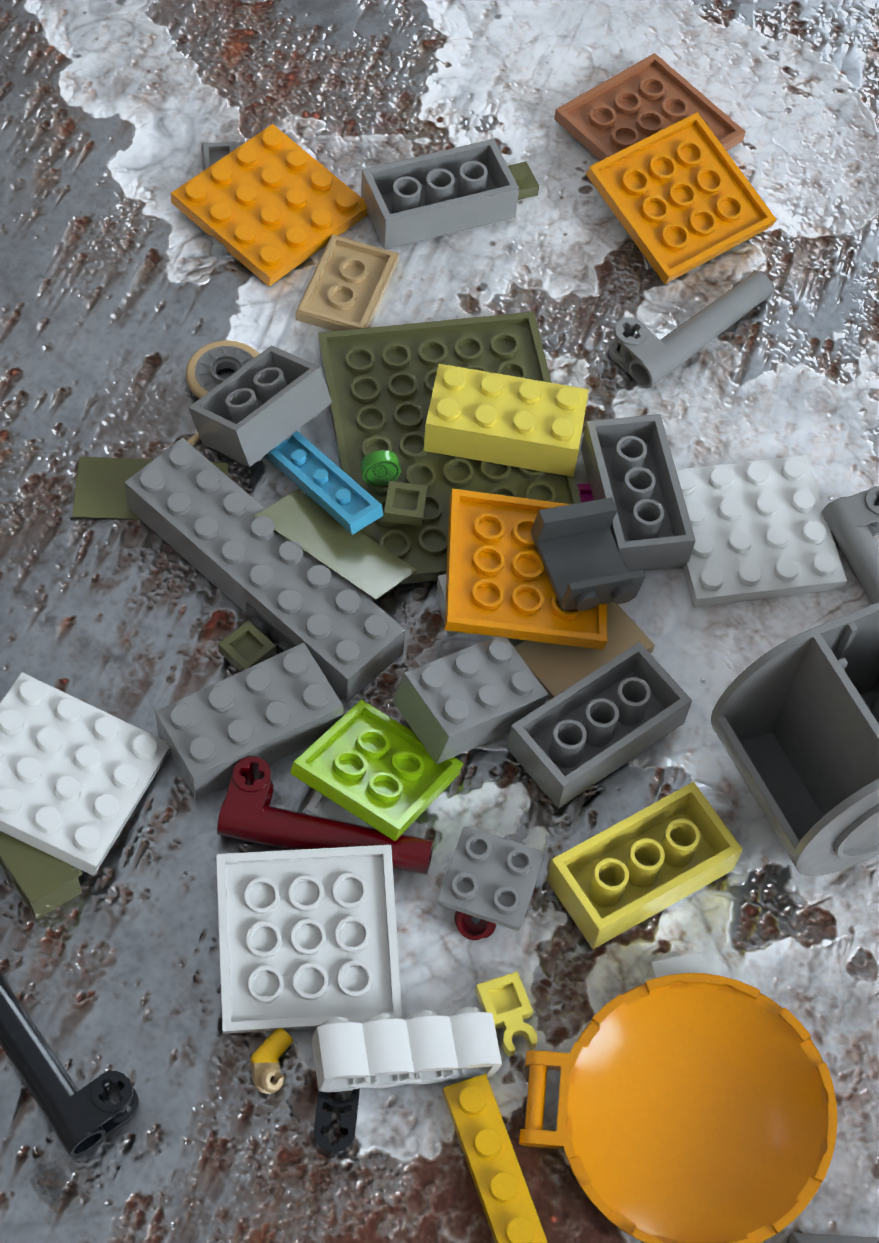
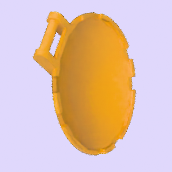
M706 973L672 974L650 979L645 984L637 986L622 995L619 994L592 1017L591 1022L581 1033L570 1053L539 1050L526 1051L525 1066L529 1067L525 1129H520L519 1145L564 1150L575 1178L592 1204L620 1230L643 1243H762L792 1223L807 1207L823 1182L830 1166L836 1143L837 1103L834 1085L826 1062H823L818 1049L810 1038L809 1032L787 1008H782L772 999L760 993L759 989L735 979ZM547 1070L561 1071L556 1131L543 1130Z

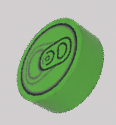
M378 450L368 454L360 464L363 480L372 486L387 485L389 481H395L401 473L398 457L395 453L387 450Z

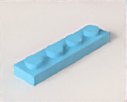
M298 431L294 432L290 438L281 442L265 455L270 462L351 535L384 516L381 503Z

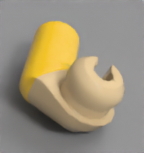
M282 1028L275 1029L250 1058L253 1084L264 1094L277 1092L284 1083V1076L281 1075L279 1058L293 1044L294 1040Z

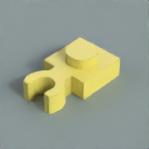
M518 971L477 984L475 992L482 1011L493 1014L495 1029L503 1027L502 1048L508 1057L514 1056L515 1046L512 1039L516 1036L524 1037L530 1050L535 1049L537 1045L536 1031L531 1025L523 1021L532 1018L533 1009Z

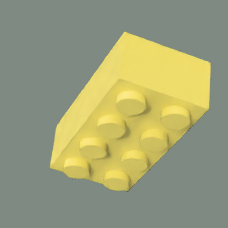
M438 364L425 425L423 451L574 477L589 389Z
M692 782L551 859L546 880L591 948L595 949L733 871L743 849L696 784Z

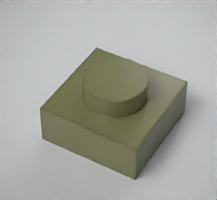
M525 161L509 165L508 167L519 187L518 200L537 196L539 184L528 163Z
M389 481L383 521L422 527L428 486Z
M249 620L218 643L219 653L239 672L263 662L276 654V646Z

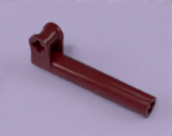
M249 756L241 759L235 765L228 792L218 817V835L292 850L391 845L393 869L428 874L434 841L404 834L394 841L375 828L272 807L270 803L274 786L268 763L257 756Z

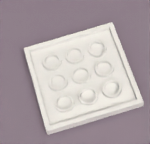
M807 455L676 469L696 540L689 562H686V565L683 566L694 607L844 589L847 579L831 529L821 513L823 505Z
M22 672L0 703V831L94 876L169 754V746L165 740Z
M391 845L216 854L223 1034L274 1031L279 1028L284 1030L317 1028L325 1020L335 1017H344L349 1022L364 1023L367 1018L377 1014H390L393 1016V1019H403Z

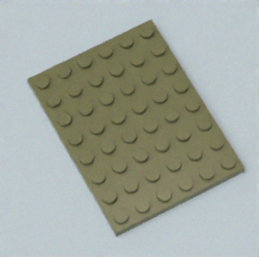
M534 312L318 333L324 378L332 400V404L329 406L340 468L382 504L383 515L389 484L372 486L363 480L360 464L368 454L378 450H387L395 453L401 468V473L395 481L428 486L422 527L384 522L382 516L360 530V532L417 569L416 572L397 585L434 581L438 579L439 575L446 574L449 497L452 488L565 504L581 503L575 475L571 477L423 451L425 425L438 364L552 383Z

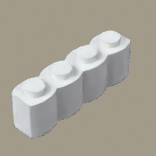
M466 1007L453 1012V1016L436 1015V1012L426 1010L412 1014L407 1020L393 1019V1016L390 1014L373 1015L367 1018L364 1023L349 1022L344 1017L325 1020L321 1026L316 1028L312 1036L318 1089L321 1092H341L363 1087H394L407 1083L432 1084L448 1080L464 1081L486 1074L487 1078L495 1076L502 1065L493 1014L479 1012V1009L475 1007Z

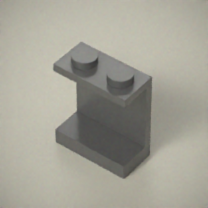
M612 497L542 509L537 513L530 533L562 612L574 609L586 611L597 605L611 602L616 604L629 602L636 598L646 577L644 570L628 572L612 535L610 526L617 513Z

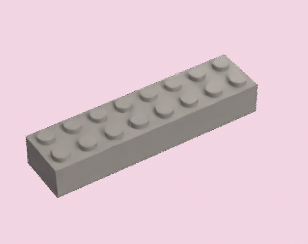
M181 438L124 482L127 506L132 513L245 613L246 603L248 602L296 645L305 643L335 693L346 703L403 654L405 629L355 585L305 552L300 543L288 540L276 532L272 519L265 516L254 517V515L265 508L184 438Z

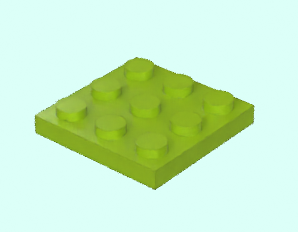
M361 699L293 762L290 774L396 841L460 774L463 762L453 757L436 764L412 730Z

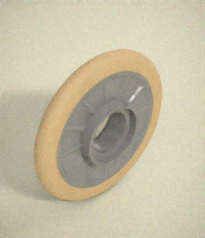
M223 340L207 344L195 352L188 362L186 368L188 386L193 394L200 399L226 380L217 375L221 369L230 368L238 371L260 353L251 346L238 341Z

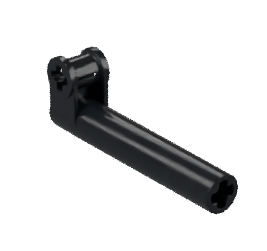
M0 973V1045L69 1156H79L92 1149L106 1135L129 1121L136 1114L139 1108L138 1094L133 1088L130 1079L124 1073L118 1071L105 1072L79 1090ZM114 1091H117L122 1098L117 1104H114L109 1098V1095Z

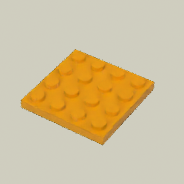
M698 112L589 166L586 172V176L664 284L769 229L777 220Z
M273 124L171 193V203L209 236L213 235L218 239V242L223 243L232 256L269 287L325 247L332 234L340 236L368 215L367 206L362 197Z
M452 488L449 497L444 630L604 650L607 643V603L597 605L586 611L574 609L562 612L530 533L539 510L571 504Z

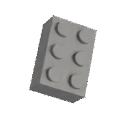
M271 345L189 406L188 409L203 444L250 467L260 461L281 442L290 438L294 432L308 421L317 417L321 411L332 404V400L320 366Z
M495 636L404 672L393 698V703L434 762L439 764L509 734L511 725L545 704L549 694L510 641L505 637Z

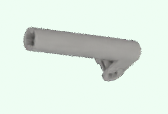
M754 272L662 339L657 338L640 320L632 317L623 318L615 326V338L612 339L608 347L609 356L639 386L645 389L651 388L771 296L773 293L772 282L764 273Z
M875 486L849 497L838 498L827 504L821 512L831 529L836 543L872 604L879 602V545L874 536L879 535V486Z

